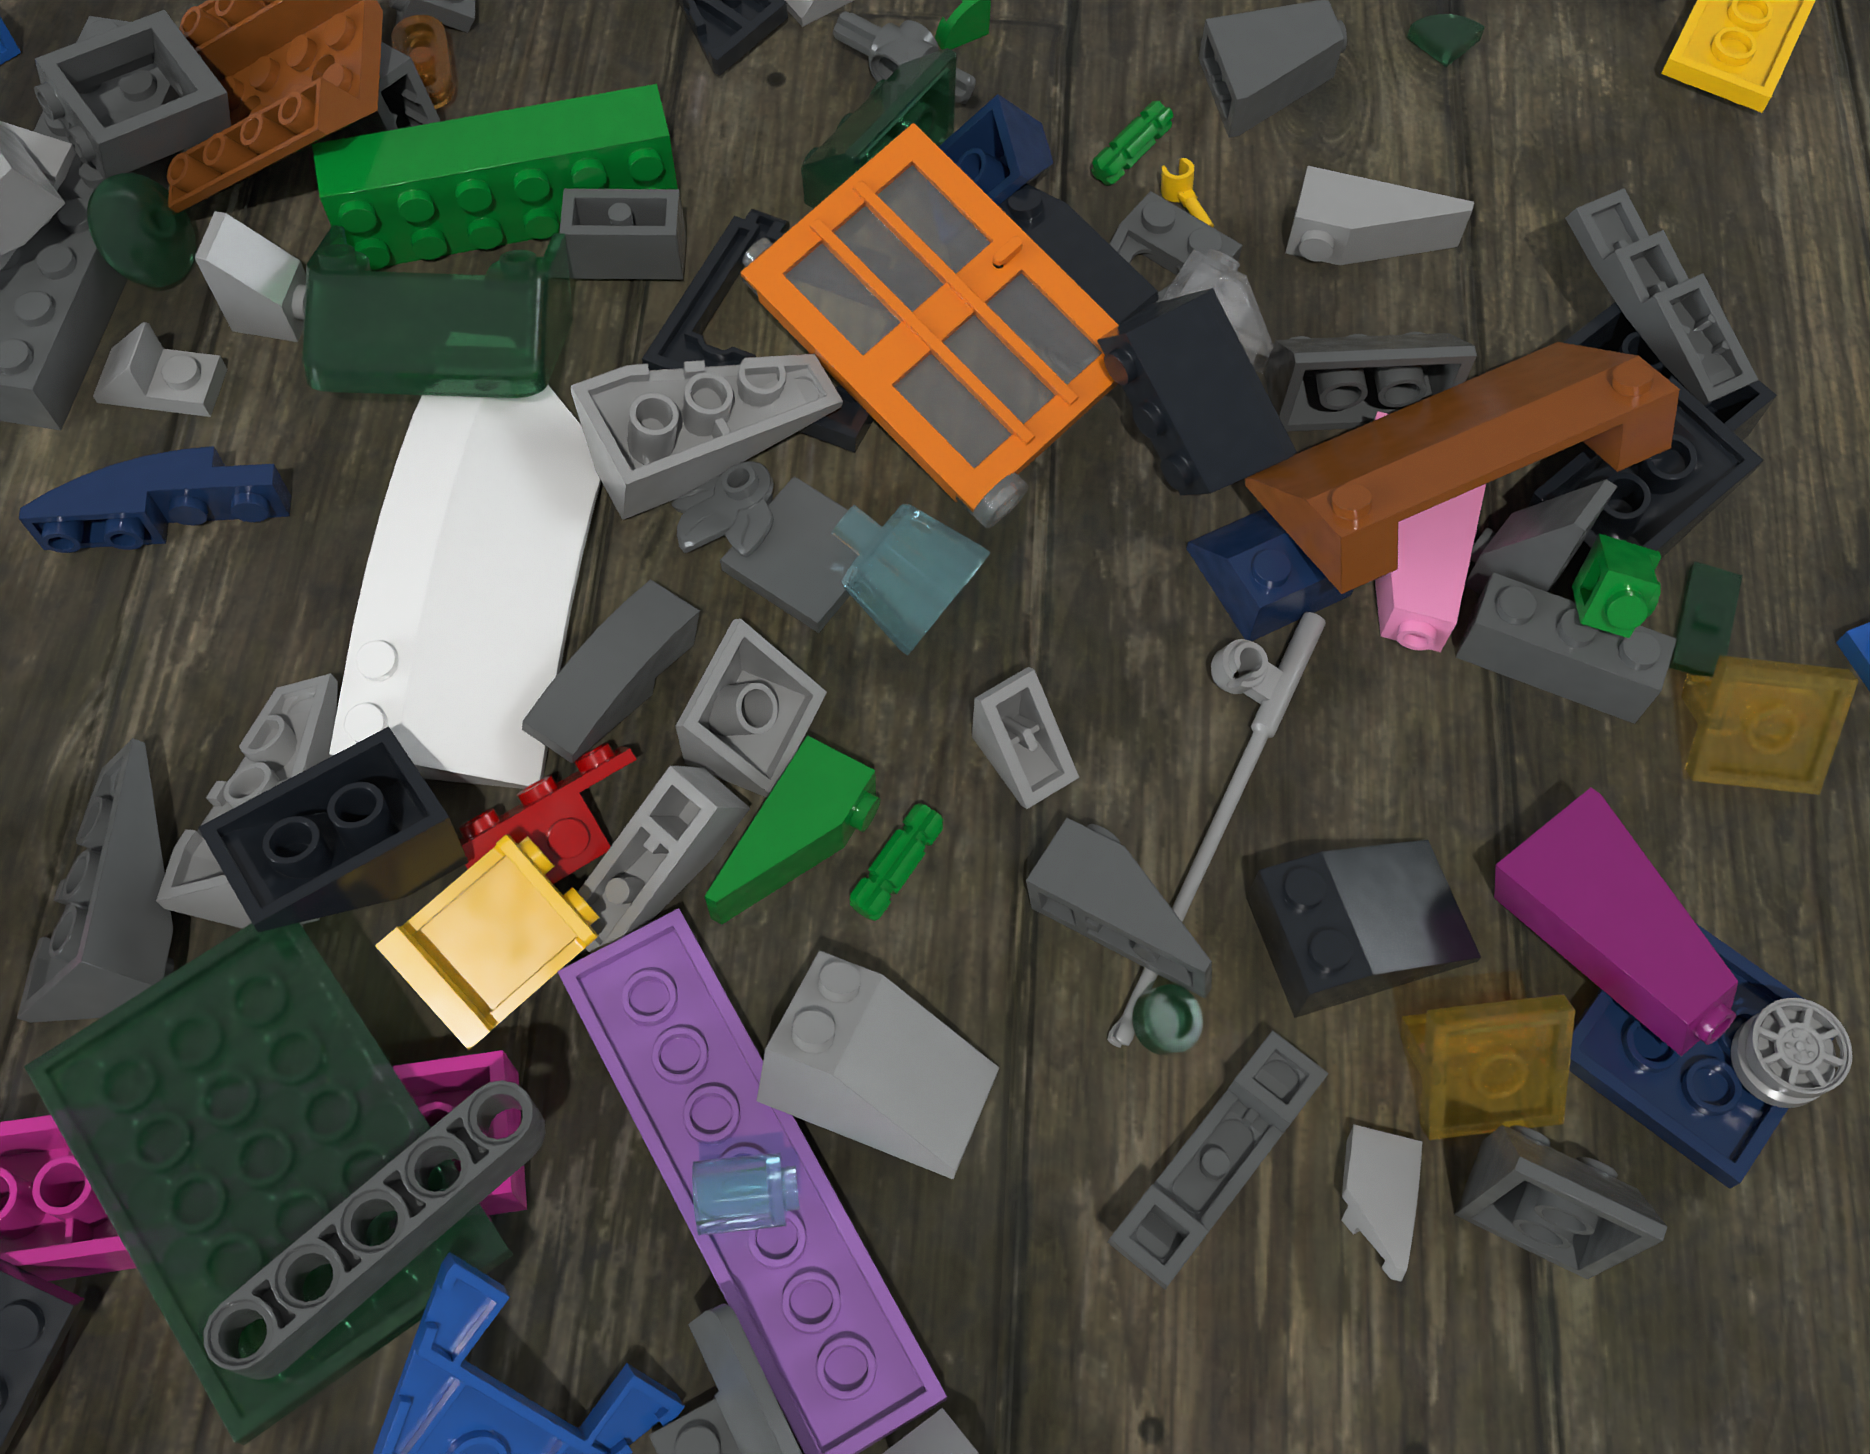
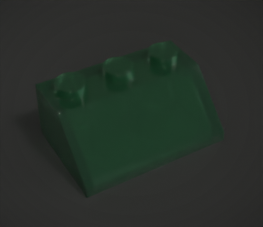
M946 48L902 63L887 80H880L874 86L869 98L854 113L845 115L836 131L820 147H814L805 157L801 167L804 203L814 209L913 122L938 147L954 133L957 53ZM911 165L877 196L886 204L918 170ZM864 206L842 226L857 235L875 215Z

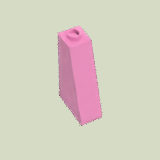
M1377 411L1374 421L1389 414ZM1486 484L1398 522V569L1375 579L1381 637L1396 640L1402 646L1412 650L1422 651L1429 649L1441 653L1457 624Z

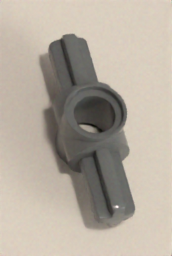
M845 11L839 15L833 29L835 39L869 56L868 62L873 77L887 91L894 94H904L908 89L919 92L927 87L955 103L965 104L970 99L976 85L974 76L941 60L936 39L922 24L907 20L900 26L887 23L881 28L854 13Z

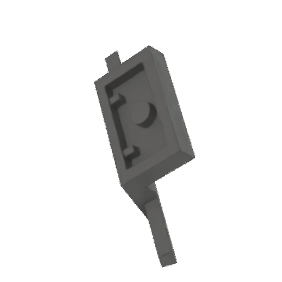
M721 1304L706 1310L690 1322L688 1326L719 1392L714 1395L715 1399L649 1434L657 1454H802L733 1309L727 1304Z

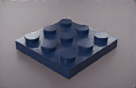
M1697 924L1738 980L1731 1009L1736 1013V1017L1720 1038L1709 1045L1700 1040L1684 1055L1680 1056L1600 988L1554 1053L1552 1059L1730 1189L1742 1182L1789 1109L1767 1104L1756 1098L1743 1086L1732 1065L1731 1045L1733 1037L1744 1022L1758 1014L1769 1004L1785 998H1804Z

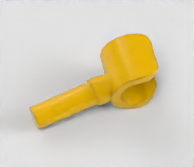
M1187 158L1179 159V175L1171 174L1163 165L1161 172L1162 197L1170 202H1181L1192 216L1214 228V224L1193 191L1194 164Z

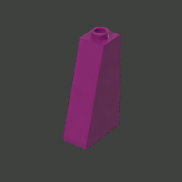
M1590 787L1496 864L1494 899L1680 1056L1684 1055L1700 1040L1706 1045L1712 1044L1733 1023L1736 1013L1731 1009L1738 980L1606 800L1595 789Z

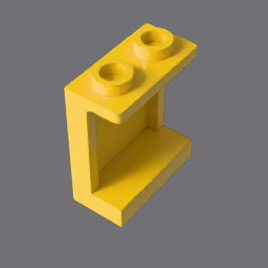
M504 835L496 842L494 848L404 925L396 927L375 945L468 1050L599 936L590 926L600 918L598 914L573 887L564 895L561 894L545 876L555 866L528 836L517 844L510 835Z

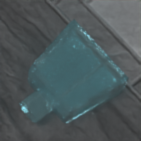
M902 504L883 527L856 505H853L831 533L858 555L841 581L844 588L907 656L990 554L981 545L910 504Z

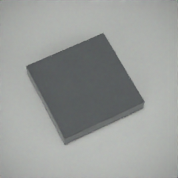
M793 476L768 505L774 520L770 531L760 546L746 558L731 547L721 558L720 563L723 572L819 633L891 548V536Z

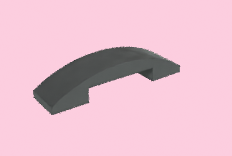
M1272 1030L1233 1080L1224 1095L1155 1183L1145 1192L1107 1243L1165 1290L1329 1073Z

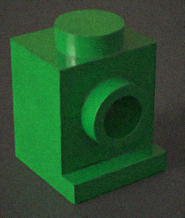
M1598 534L1572 584L1580 624L1630 638L1635 628L1640 626L1653 613L1659 601L1661 584L1657 580L1655 569L1661 560L1660 552Z

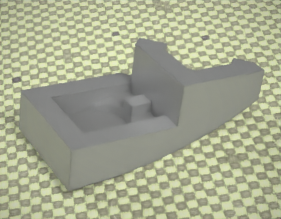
M1353 1125L1346 1142L1342 1198L1348 1204V1207L1341 1221L1353 1235L1361 1231L1385 1260L1382 1266L1383 1271L1390 1279L1401 1282L1408 1268L1420 1180L1422 1141Z

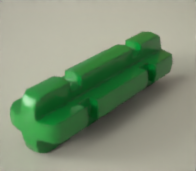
M1160 101L1149 103L1140 112L1141 116L1135 117L1109 143L1110 147H1105L1093 158V168L1091 169L1093 177L1100 179L1107 186L1115 184L1125 174L1124 169L1131 168L1156 143L1155 139L1161 138L1172 127L1171 119L1174 114L1170 107H1165Z
M918 803L912 807L902 821L905 824L903 830L897 829L869 867V878H861L851 892L849 898L850 906L863 917L872 921L880 919L891 903L889 900L890 894H897L926 854L924 852L925 845L931 846L943 830L942 816L925 804Z

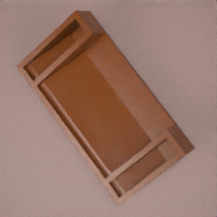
M1556 342L1295 454L1285 461L1245 478V486L1336 589L1343 594L1398 569V522L1582 441L1617 472L1670 449L1680 389L1638 355Z

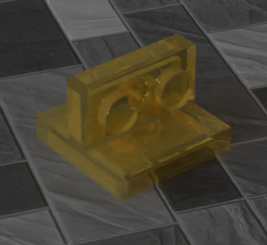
M1719 655L1713 677L1687 674L1681 694L1683 701L1698 723L1685 770L1692 781L1820 795L1859 680L1849 669Z
M1564 994L1427 1010L1426 1014L1402 1016L1401 1040L1423 1078L1420 1124L1429 1140L1492 1133L1501 1125L1535 1128L1564 1124L1575 1009Z

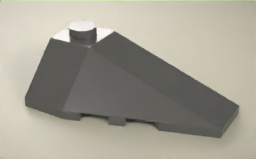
M132 738L101 769L76 837V843L87 849L77 857L67 878L59 883L53 901L66 906L52 938L41 937L38 940L31 959L17 1019L33 1023L129 1016L149 998L159 996L171 979L174 960L168 957L173 934L171 911L164 909L156 902L165 871L144 742Z

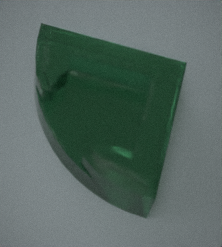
M1437 14L1421 18L1412 23L1407 38L1447 67L1481 40L1485 26L1463 16Z

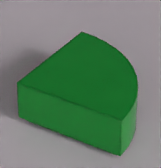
M961 0L962 3L954 10L947 21L942 17L936 30L935 39L944 53L989 34L991 0Z

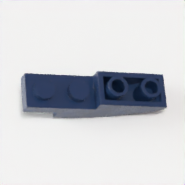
M214 446L190 448L142 456L80 476L48 491L21 507L19 520L43 550H52L60 553H72L80 548L115 547L132 550L142 545L166 544L169 523L192 526L215 520L239 519L245 522H260L272 517H290L291 494L274 464L225 466Z

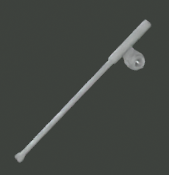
M1306 612L1302 615L1278 668L1268 662L1267 654L1260 645L1245 639H1238L1229 643L1216 652L1212 659V679L1220 689L1232 694L1244 693L1261 705L1251 725L1253 734L1173 904L1172 910L1182 922L1268 738L1274 737L1326 625L1325 620L1318 614ZM1238 670L1239 678H1233V675ZM1145 967L1122 1017L1109 1032L1107 1040L1116 1047L1121 1048L1122 1045L1129 1046L1135 1035V1023L1158 974Z

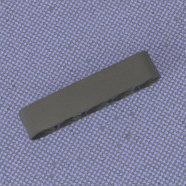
M504 1080L489 1082L474 1091L223 1301L208 1318L204 1329V1347L209 1358L223 1369L256 1380L272 1378L287 1369L537 1153L543 1144L546 1134L545 1120L527 1092L516 1083ZM513 1108L522 1110L523 1118L521 1124L513 1134L501 1139L489 1137L491 1121L497 1114ZM451 1159L461 1161L459 1177L451 1187L444 1191H429L428 1180L431 1172L438 1164ZM396 1211L398 1224L394 1234L389 1240L380 1245L369 1246L367 1243V1230L370 1223L383 1212ZM331 1264L333 1280L330 1288L318 1299L306 1302L303 1296V1286L307 1276L315 1268ZM264 1318L267 1325V1335L263 1345L256 1353L242 1358L238 1345L242 1331L253 1321Z

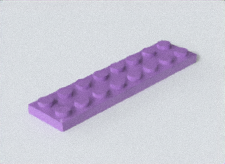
M678 908L557 971L728 1305L737 1315L767 1381L804 1453L858 1454L946 1401L947 1396L796 1120L790 1114L757 1102L763 1060L680 909Z

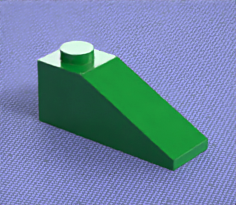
M807 735L704 897L710 919L721 925L843 849L855 829L863 833L873 821L881 801L876 796L875 770Z

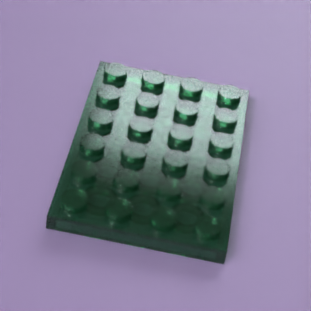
M301 922L262 932H257L253 924H249L24 1066L235 1443L246 1445L421 1321L441 1263L449 1252L485 1274L514 1255L482 1204L479 1203L287 1369L276 1376L261 1380L244 1377L219 1367L209 1358L204 1347V1329L209 1316L214 1310L432 1127ZM453 1159L445 1160L433 1169L428 1180L429 1191H444L455 1183L459 1177L460 1170ZM396 1211L383 1212L370 1223L367 1230V1243L369 1246L380 1245L389 1240L394 1234L398 1224ZM331 1264L321 1265L312 1270L307 1276L303 1286V1296L306 1302L318 1299L330 1288L333 1280ZM264 1318L253 1321L242 1331L238 1341L239 1353L242 1358L256 1353L263 1345L267 1335V1325Z

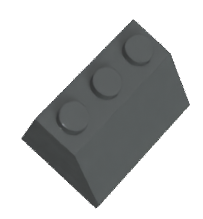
M1409 332L1403 335L1385 336L1353 334L1347 337L1335 338L1298 336L1286 340H1275L1265 373L1268 396L1286 431L1356 429L1374 421L1377 411L1391 414L1465 382L1477 357L1474 345L1450 333L1425 334L1422 332Z

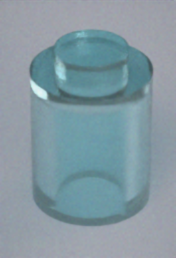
M781 1152L693 1161V1201L699 1236L786 1227L787 1211L800 1210L797 1167H783Z

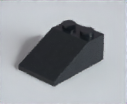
M1026 183L998 205L1118 325L1159 300L1158 291L1067 203ZM974 225L946 246L951 269L955 273L960 271L991 243ZM993 263V265H994L996 268H1002V267H1003V265L998 266V265H996V264ZM1022 273L987 303L1011 329L1078 366L1082 365L1099 350Z
M1673 377L1668 380L1677 386L1680 391L1670 449L1617 472L1588 446L1534 491L1528 507L1605 479L1617 486L1569 563L1578 573L1598 534L1659 551L1662 559L1764 461Z
M389 726L198 827L257 932L405 898L469 863L448 814Z
M1429 840L1321 851L1267 867L1258 871L1246 897L1294 1018L1472 964L1481 959V955Z

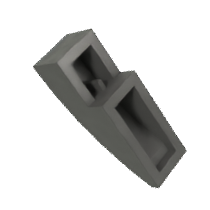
M650 579L616 609L570 658L522 722V730L570 763L576 761L653 695L655 678L694 645L700 610Z

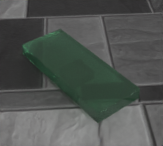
M1694 561L1689 571L1676 633L1677 640L1669 668L1715 682L1721 680L1724 673L1743 575Z

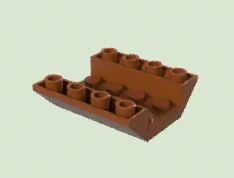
M207 0L199 6L191 7L181 20L180 31L227 91L231 126L172 158L167 170V181L170 184L168 209L179 213L378 111L383 10L378 1Z

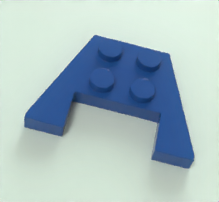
M449 1252L441 1263L373 1454H632L633 1451L630 1445L658 1422L663 1427L668 1425L679 1416L685 1406L676 1393L626 1363L582 1425L575 1427L464 1360L509 1300L510 1296L504 1285Z

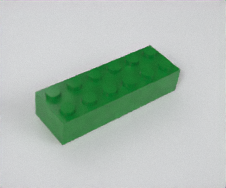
M657 84L312 144L319 197L350 273L377 270L391 265L424 259L431 260L446 255L479 249H491L496 246L533 239H546L559 235L564 189H678L670 135Z

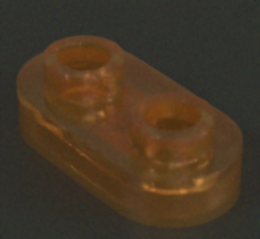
M409 16L401 20L394 27L391 34L392 48L411 57L436 110L446 105L455 93L450 46L445 28L438 19L432 16Z

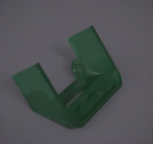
M332 225L308 260L306 268L302 362L308 386L325 392L524 398L542 392L549 383L573 321L565 233H553L543 257H537L535 253L527 250L508 251L500 256L499 261H496L489 267L486 275L371 271L369 258L365 254L355 251L353 246L347 244L344 227Z

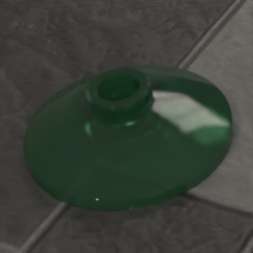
M120 173L100 182L89 198L87 221L93 242L106 262L128 280L147 287L171 285L182 279L194 263L196 240L191 221L185 210L176 213L169 208V191L161 184L139 174Z

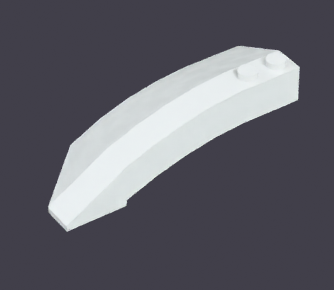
M452 333L414 411L381 509L364 574L329 754L331 756L389 726L423 779L525 789L544 776L548 747L522 730V722L560 672L582 556L601 480L596 473L581 424L510 338Z

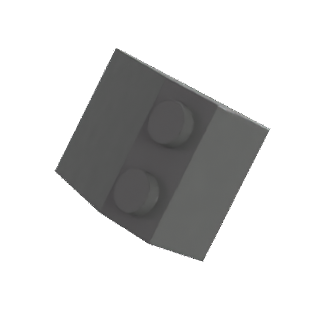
M1501 1125L1482 1141L1455 1212V1216L1585 1279H1589L1662 1242L1667 1230V1225L1637 1188L1618 1180V1174L1613 1168L1595 1159L1587 1157L1574 1159L1551 1148L1550 1140L1541 1133L1518 1125L1510 1127Z

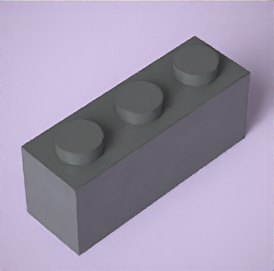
M1493 572L1472 609L1456 658L1635 724L1662 691L1677 639L1643 626L1636 627L1631 637L1626 638L1580 624L1574 601Z

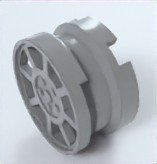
M1785 998L1769 1004L1739 1027L1732 1040L1731 1060L1737 1077L1752 1095L1773 1106L1795 1108L1810 1103L1844 1081L1852 1064V1046L1845 1028L1829 1010L1806 999ZM1835 1037L1840 1048V1058L1836 1057L1831 1038Z

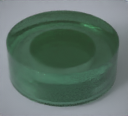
M1166 984L1149 989L1141 994L1133 1008L1132 1022L1135 1034L1141 1044L1155 1054L1170 1055L1186 1051L1195 1045L1201 1035L1203 1017L1200 1006L1195 997L1187 989L1179 985Z

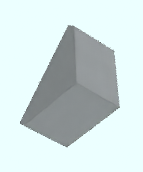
M1025 668L975 698L972 738L1021 806L1028 809L1079 778L1033 668Z

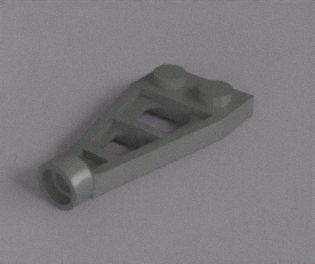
M1152 191L1119 224L1110 242V245L1129 264L1136 255L1142 254L1179 276L1175 282L1158 292L1159 300L1157 302L1214 288L1239 260L1243 246ZM1049 350V357L1055 368L1072 380L1102 354L1098 350L1082 365L1078 366Z

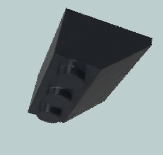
M1213 288L1152 303L1097 340L1105 354L1104 363L1109 375L1124 389L1134 408L1133 418L1137 427L1145 436L1150 438L1162 460L1160 466L1165 479L1173 488L1178 490L1180 496L1211 494L1285 461L1297 453Z

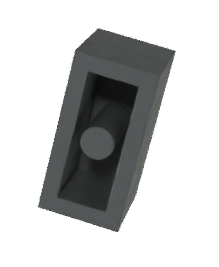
M564 189L559 235L570 279L683 280L686 231L679 189Z

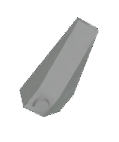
M815 354L744 358L740 365L705 367L704 360L686 361L683 368L649 370L648 364L626 365L571 385V394L596 473L622 520L683 496L719 476L730 467L746 461L841 408L843 403Z
M331 673L275 689L239 745L245 757L228 782L216 781L207 795L206 799L213 807L202 825L331 757L329 752L337 714L338 681ZM185 829L173 849L156 902L167 910L257 932L199 829L198 831ZM320 918L313 919V920H308V921H304V922H300V923H296V924H292V925H287V926H283V927H279V928H275V929H271V930H267V931H262V932H258V933H266V932H270V931H274V930H279V929H283V928H287V927H292V926H296V925H300V924H305V923H309V922H313V921H318V920H320Z

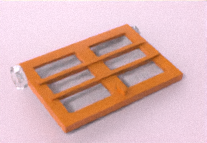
M914 122L774 244L768 238H762L754 243L743 257L742 262L746 268L740 272L742 281L758 296L759 302L810 354H815L827 372L955 502L959 501L986 529L1003 519L1028 491L1029 485L1018 474L1118 384L1112 379L1105 367V354L1097 340L1119 325Z

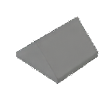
M734 619L675 726L685 764L691 767L705 768L717 778L761 796L768 797L796 754L827 691L742 619Z

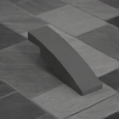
M1625 188L1582 205L1565 218L1595 272L1627 320L1662 364L1697 400L1706 405L1758 381L1704 273L1691 279L1687 277L1664 230L1649 236Z

